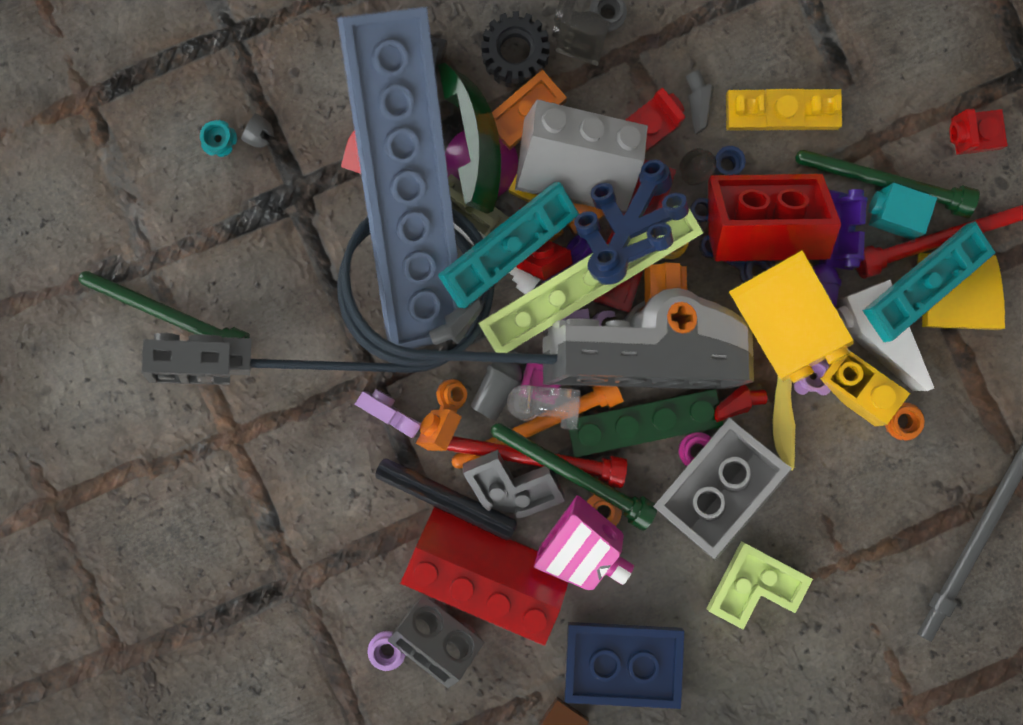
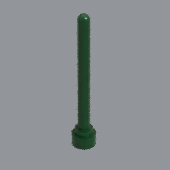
M800 150L795 156L796 162L803 166L883 188L896 183L937 197L936 202L945 204V208L951 210L952 215L966 219L972 216L979 201L980 191L964 185L959 188L953 187L949 190L807 150Z
M83 271L79 274L78 280L82 285L195 335L250 338V334L236 327L219 329L92 272Z
M496 423L491 427V434L494 438L624 511V516L628 518L629 524L644 531L653 522L657 514V510L653 507L656 503L644 496L630 498L501 423Z

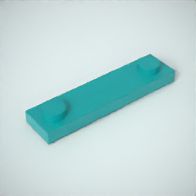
M553 182L438 274V277L459 308L465 309L579 215L562 183Z
M968 223L862 311L882 341L891 342L996 252L977 223Z

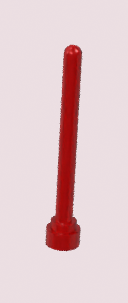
M1023 205L885 249L881 247L875 248L872 245L864 247L865 259L860 261V267L856 268V270L863 279L879 275L882 269L887 267L888 263L938 248L968 223L976 222L981 231L985 233L1022 221Z
M453 436L447 448L448 451L476 456H484L498 450L505 461L543 467L542 464L503 444ZM555 454L590 475L599 477V480L611 487L622 488L627 473V458L610 456L609 459L603 458L600 462Z

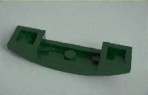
M443 63L438 67L444 98L460 108L470 156V163L458 168L464 202L466 205L488 214L494 211L501 177V150L495 119L487 100L479 88L467 76L448 64Z

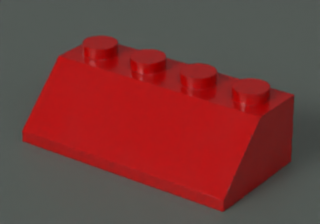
M434 506L400 584L545 646L561 610L569 582L534 567L538 550L512 539L504 540Z

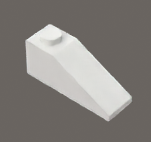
M891 280L878 283L838 299L836 311L855 341L912 391H928L934 388L910 327L893 341L883 342L862 311L892 286Z

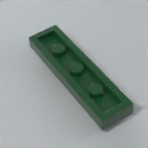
M716 389L567 419L574 457L722 427L723 420L716 422L714 414L715 408L719 405Z

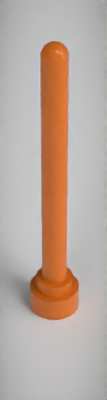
M594 386L592 387V392L542 414L544 417L538 416L533 420L522 423L512 428V430L528 438L598 405L601 408L607 405L609 408H612L624 402L618 387ZM494 437L486 440V442L507 445ZM458 453L453 456L452 465L457 469H461L464 463L481 456Z

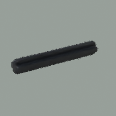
M387 458L380 462L376 470L375 477L504 540H509L516 529L517 522L515 519L492 508L488 511L481 503Z

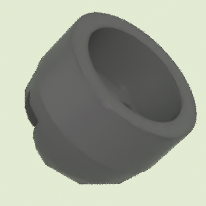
M254 114L248 122L241 140L256 148H262L270 144L263 138L264 134L274 137V129L265 118Z

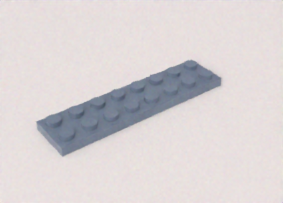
M427 7L337 17L386 338L394 344L411 349L434 344L429 331L446 324L445 316L459 308L438 277V274L456 261L458 256Z

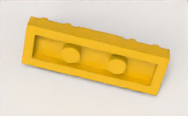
M841 89L728 90L726 93V131L838 130L842 127Z

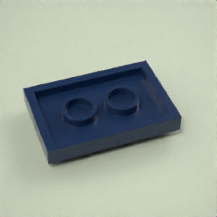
M568 622L565 703L681 709L685 631L679 627Z

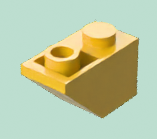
M851 351L846 357L830 364L820 378L844 405L875 427L887 425L910 395L904 388Z

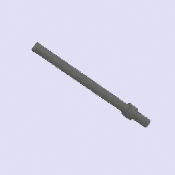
M1023 443L940 593L935 592L928 604L931 609L917 634L930 642L934 639L945 617H951L957 606L954 600L1023 477Z

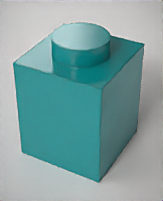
M892 183L877 191L872 197L868 212L872 213L869 226L910 240L926 234L937 197Z

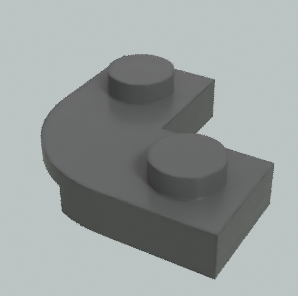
M498 450L463 464L465 478L480 503L488 511L494 508L503 512L515 513L516 518H523L565 502L564 491L553 471L545 466L513 478Z

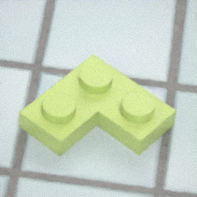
M741 541L706 609L744 630L761 596L796 613L813 579Z

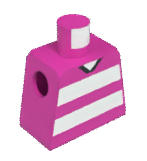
M577 495L539 546L534 567L583 589L594 590L605 575L622 585L625 584L633 572L634 564L620 557L624 538L621 530L582 497Z

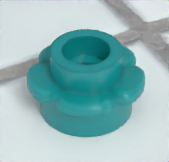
M210 121L200 131L201 147L210 156L215 154L219 157L227 156L232 152V146L237 143L236 131L230 128L226 121ZM217 136L222 137V140L220 142L215 141V138Z

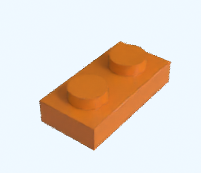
M543 69L492 112L499 138L509 150L521 141L524 118L537 99L559 105L567 102V97Z

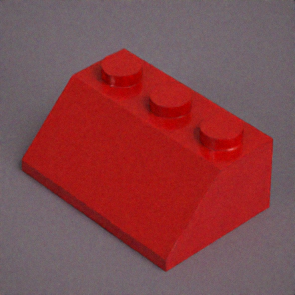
M823 174L709 175L708 228L715 261L786 260L800 251H803L807 260L831 258L841 227V221Z

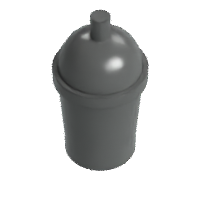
M493 362L491 365L488 364L487 372L470 407L496 421L516 388H519L521 385L522 370L517 363Z

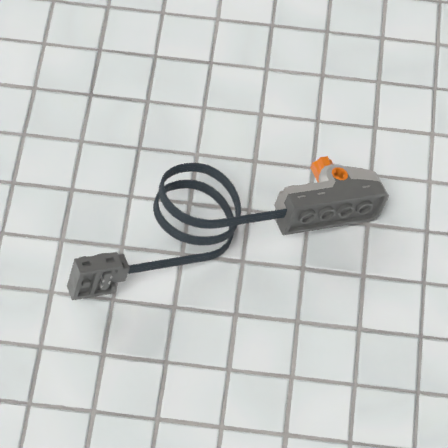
M452 209L453 223L461 228L472 243L476 245L483 239L482 235L464 215ZM368 216L354 231L343 256L337 282L338 302L344 322L357 342L373 355L391 363L251 359V338L190 335L188 336V341H180V335L156 333L154 334V340L143 339L141 373L149 383L230 385V375L250 376V368L413 373L428 371L452 360L543 364L544 385L717 390L729 389L754 382L753 333L746 320L732 310L715 302L700 298L693 292L688 291L687 267L681 266L680 263L665 262L662 264H652L644 269L645 300L633 307L624 320L607 321L605 323L606 326H599V320L595 319L558 320L548 328V335L543 338V354L463 351L481 332L482 329L478 323L489 316L494 296V285L481 295L483 310L467 331V336H464L452 350H418L394 344L376 333L364 320L355 303L351 289L350 265L352 254L357 246L370 235ZM454 228L456 245L464 254L472 247L464 236Z

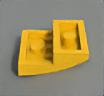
M919 253L918 264L931 253ZM996 255L989 258L922 315V327L1005 329L1004 292Z

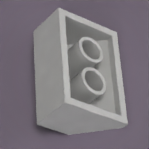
M537 99L524 118L515 190L538 195L553 182H561L572 202L595 207L590 195L591 190L598 184L608 183L613 186L616 204L621 212L625 213L639 178L641 167L644 164L648 126Z
M728 418L653 507L716 561L786 479L792 468L733 420Z

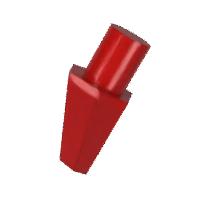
M745 384L741 385L715 408L716 422L742 413H748L752 405L766 404V391L764 389L749 390Z

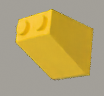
M803 251L729 291L777 375L783 382L790 378L792 383H796L813 374L812 366L826 359L828 364H832L850 354L848 347L853 345L854 341Z

